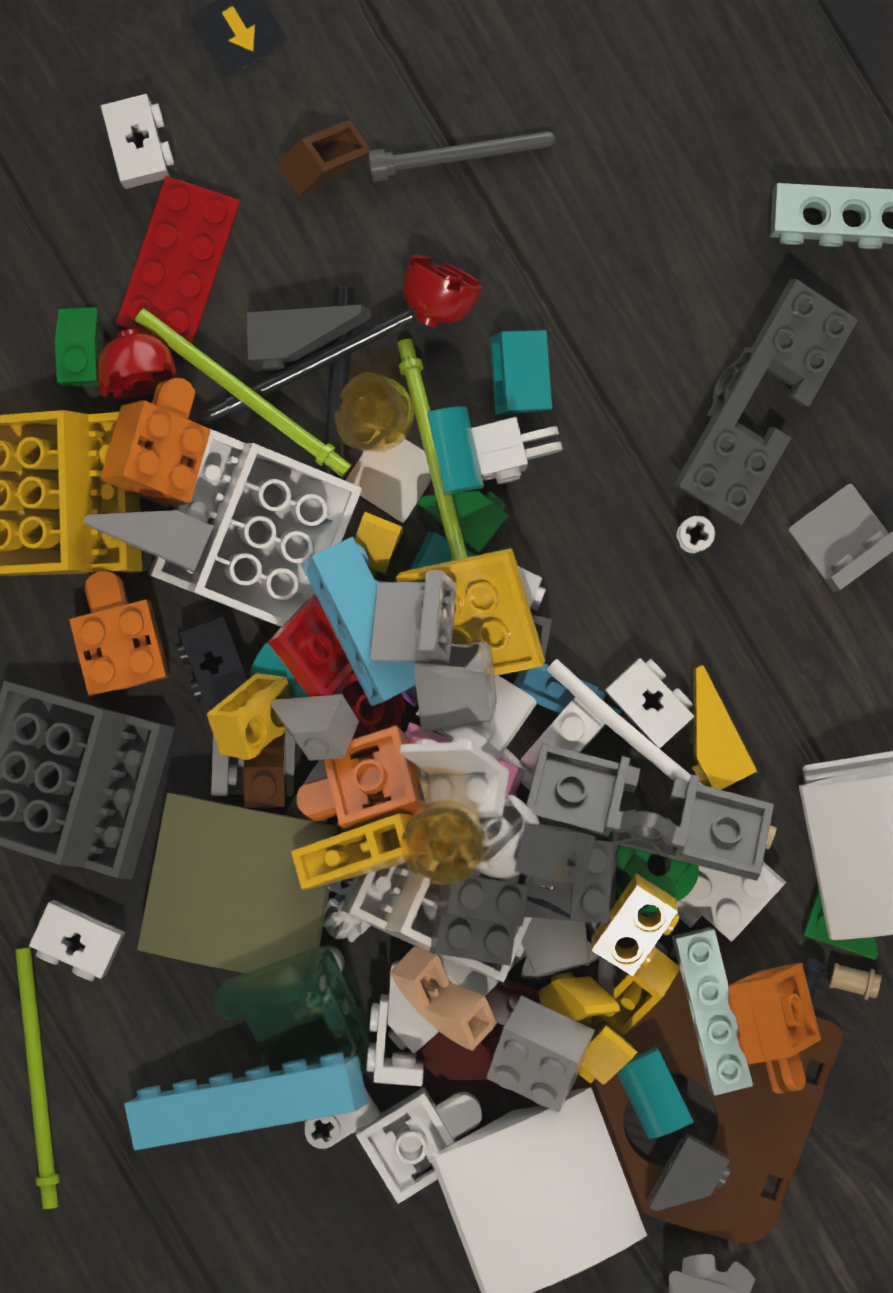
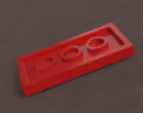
M165 176L116 322L117 326L125 329H137L140 334L154 336L135 321L138 313L145 308L194 345L241 205L240 200Z

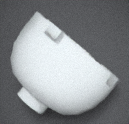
M507 795L509 799H505L502 817H470L464 829L468 833L470 830L472 831L466 838V844L460 841V850L463 858L489 877L510 878L520 874L514 872L525 823L539 824L534 812L514 795Z

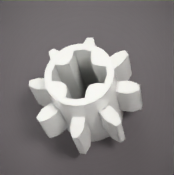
M337 894L333 899L330 898L327 903L325 913L327 916L323 926L335 939L348 938L350 942H354L371 925L341 912L340 910L347 895Z

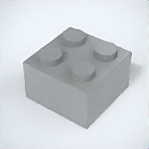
M521 996L503 1028L487 1079L559 1113L576 1081L595 1030Z

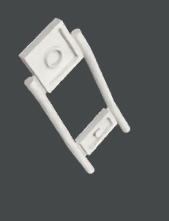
M558 659L548 667L547 671L575 696L574 700L568 704L521 760L515 757L507 748L499 758L526 770L521 783L530 790L542 743L581 753L606 724L673 781L675 778L689 781L691 776L618 715ZM764 862L757 881L699 866L698 880L694 888L686 897L677 901V914L690 928L703 915L732 942L786 882Z

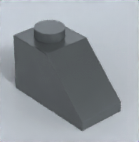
M684 1131L646 1199L649 1208L660 1211L711 1196L715 1187L721 1189L731 1172V1168L728 1167L729 1158L725 1153Z

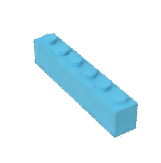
M343 1052L320 1057V1063L307 1065L306 1059H300L282 1064L283 1070L270 1072L269 1066H262L245 1071L246 1077L233 1079V1074L230 1072L209 1077L210 1083L197 1085L196 1079H190L173 1084V1090L161 1092L160 1086L140 1089L137 1091L138 1097L124 1103L134 1150L356 1112L368 1104L358 1056L344 1059Z

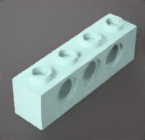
M777 183L772 191L770 237L780 238V243L788 245L803 244L804 239L819 240V245L826 247L842 246L843 241L858 242V247L864 249L882 248V243L893 244V229L887 228L882 222V214L884 212H893V189ZM806 208L817 209L822 215V223L819 225L807 223L803 217V210ZM843 211H856L861 217V225L859 227L846 225L842 217Z
M706 927L673 935L672 940L678 964L681 967L682 981L709 1090L713 1095H718L753 1086L745 1054L742 1053L738 1044L739 1029L736 1017L728 1005V982L715 929Z

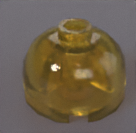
M364 372L352 378L342 389L339 398L344 400L341 405V412L335 410V423L337 432L346 445L363 452H386L400 445L408 436L413 425L414 407L410 395L402 384L383 374Z
M434 800L421 806L408 820L401 840L403 857L410 870L417 875L420 873L424 877L430 878L429 882L437 885L456 884L467 879L481 861L485 849L484 827L477 814L465 804L453 800Z

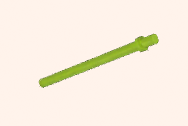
M145 308L138 313L135 318L138 324L162 340L167 346L316 457L315 462L318 465L322 466L325 464L341 477L348 472L352 465L334 452L335 447L330 443L327 445L323 444Z
M403 339L397 343L402 361L399 364L401 375L406 377L452 561L468 558L452 494L444 495L427 417L430 407L420 372L423 370L422 360L416 357L412 339Z
M31 947L15 949L39 1170V1176L35 1177L36 1186L41 1188L43 1209H53L58 1207L56 1184L60 1183L59 1174H55L32 953Z

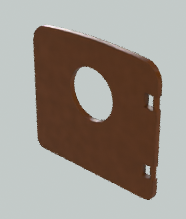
M616 942V944H617L620 948H623V949H629V948H631V947H628V946H625V945H623V944H620V943H617V942ZM599 961L590 968L583 969L580 977L591 976L598 983ZM615 965L616 972L620 976L624 970ZM679 970L663 998L624 1036L620 1035L632 1044L637 1051L636 1055L656 1046L670 1073L688 1076L699 1082L709 1092L717 1113L716 1131L710 1146L727 1155L730 1160L728 1167L731 1168V1172L724 1186L721 1189L715 1187L711 1196L660 1211L649 1208L646 1199L664 1166L651 1163L642 1158L627 1140L623 1121L628 1097L617 1074L604 1085L596 1078L590 1084L578 1074L571 1090L591 1087L638 1212L708 1235L740 1243H752L760 1241L770 1234L777 1222L784 1197L792 1181L823 1096L824 1087L842 1043L843 1036L840 1028L829 1020L815 1016L821 1040L799 1052L804 1074L810 1059L823 1063L815 1084L806 1081L802 1090H789L787 1093L776 1094L771 1087L766 1063L760 1062L748 1064L753 1086L713 1095L709 1090ZM534 1101L532 1107L541 1106ZM769 1174L781 1178L774 1199L761 1195Z

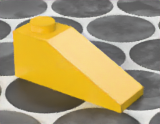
M704 665L694 668L693 757L697 765L692 767L694 775L700 776L699 782L702 785L721 790L757 772Z
M401 813L291 851L301 890H308L390 868L428 855L418 817Z

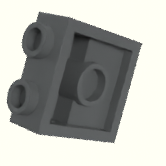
M457 866L456 873L442 872L429 953L510 966L516 927L523 926L529 886L518 884L519 876L517 875L510 878L494 877V880L480 878L481 872L479 870L464 866Z

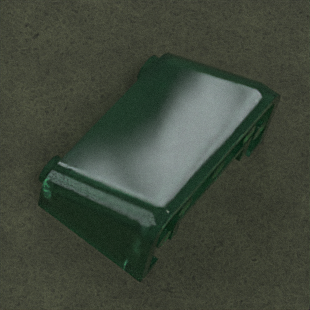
M310 948L228 979L217 990L215 996L216 1009L225 1020L236 1021L243 1014L263 1054L261 1063L256 1068L269 1066L270 1072L283 1070L282 1064L300 1059H306L307 1065L320 1063L319 1058L322 1056L343 1052L344 1059L358 1056L362 1078L364 1077L367 1067L369 1043H371L370 1034L330 948Z

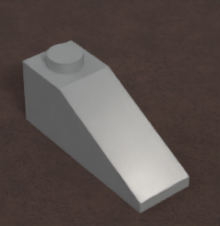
M190 508L186 509L185 514L174 510L86 515L83 524L87 527L192 572L196 570L214 527L207 524L209 519L207 515Z

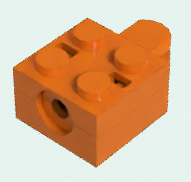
M181 378L161 381L156 386L152 403L144 400L121 405L100 480L164 507L190 504L211 430L188 420L195 396V389L188 381Z
M98 571L92 574L85 584V592L91 614L69 619L88 696L95 697L169 678L170 673L152 602L142 600L128 604L123 581L117 574L108 571ZM147 635H149V637H150V641H151V644H150V645H148V641H147V637H146Z
M393 726L351 740L344 758L323 759L327 777L304 784L299 788L297 805L300 811L315 822L337 816L339 825L346 831L399 813L415 816L425 814V798L417 767L399 753L401 744H410L409 738L398 726Z
M802 963L760 970L729 985L728 1005L736 1017L739 1029L738 1044L742 1053L745 1054L747 1065L765 1062L772 1090L776 1094L787 1093L789 1090H802L805 1086L806 1078L799 1052L821 1040Z

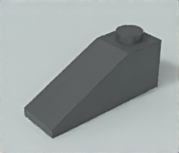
M363 305L248 312L246 313L248 360L261 364L262 370L285 369V363L300 361L371 318V310Z

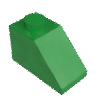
M98 307L58 309L55 337L57 383L63 388L99 386L97 361L101 353Z
M479 491L454 493L452 497L464 544L479 555L508 519L509 515L504 512L507 505L490 491L485 496ZM436 495L422 496L417 502L418 506L443 526Z

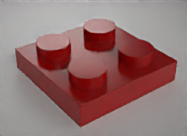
M316 595L307 599L267 642L309 697L332 695L353 670Z

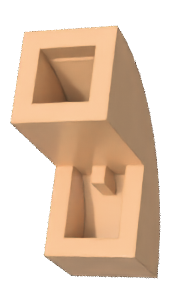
M414 946L390 971L394 982L408 1002L427 1022L455 1043L473 1051L497 1024L486 997L450 983L438 954L429 953L430 951Z

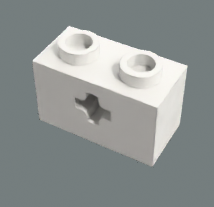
M143 94L101 105L118 175L123 187L127 189L165 179V176L170 177L167 166L174 165L168 141L161 143L158 128L164 127V122L159 104L151 105L148 95ZM142 133L145 138L143 140L144 147L137 149L134 144L136 141L135 134Z
M639 658L603 691L637 728L660 749L694 717L688 710L693 704L678 688L672 692L662 682L666 675L654 661L650 659L645 663ZM645 691L650 694L656 692L660 694L657 702L661 707L658 710L654 708L644 709L642 705L646 699L642 694Z
M53 900L48 903L29 946L38 950L36 953L38 958L55 965L61 960L74 966L72 973L93 981L95 976L102 979L107 974L125 932ZM78 933L81 935L80 942L86 946L73 952L71 950L72 943L66 939Z

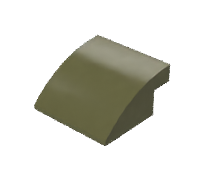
M167 793L137 950L220 969L312 984L330 891L323 886L301 890L291 851L341 834L342 827L261 808H244V805L216 802L188 795Z

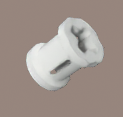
M693 516L681 523L677 529L676 538L681 549L688 553H697L705 550L712 544L715 530L712 523L705 517ZM696 525H699L701 527L700 534L705 536V540H699L693 545L690 543L691 536L686 533V529L691 530Z

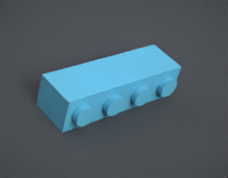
M351 537L300 563L371 706L384 702L415 686L414 666L417 663L374 662L370 658L377 586L380 582L374 580L368 568L369 560L363 547L360 544H356L354 538Z

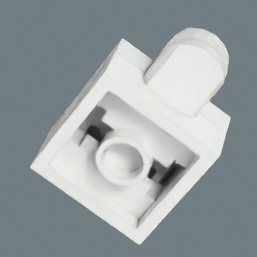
M514 417L471 428L483 481L496 478L498 484H504L518 480L522 475L521 472L526 471L527 460L563 450L561 442L549 443L524 450L523 445L559 435L557 426L520 434L517 418ZM482 488L472 489V490L463 491V492L476 491V490H479V489H482Z
M423 1087L382 1112L376 1120L357 1131L356 1136L399 1204L438 1179L430 1156L457 1142L459 1137L477 1127L482 1118V1110L479 1100L468 1092H458L440 1104L435 1105L426 1088ZM432 1165V1168H431V1169H429V1170L426 1171V1172L424 1171L425 1169H427L428 1167H430V1166Z

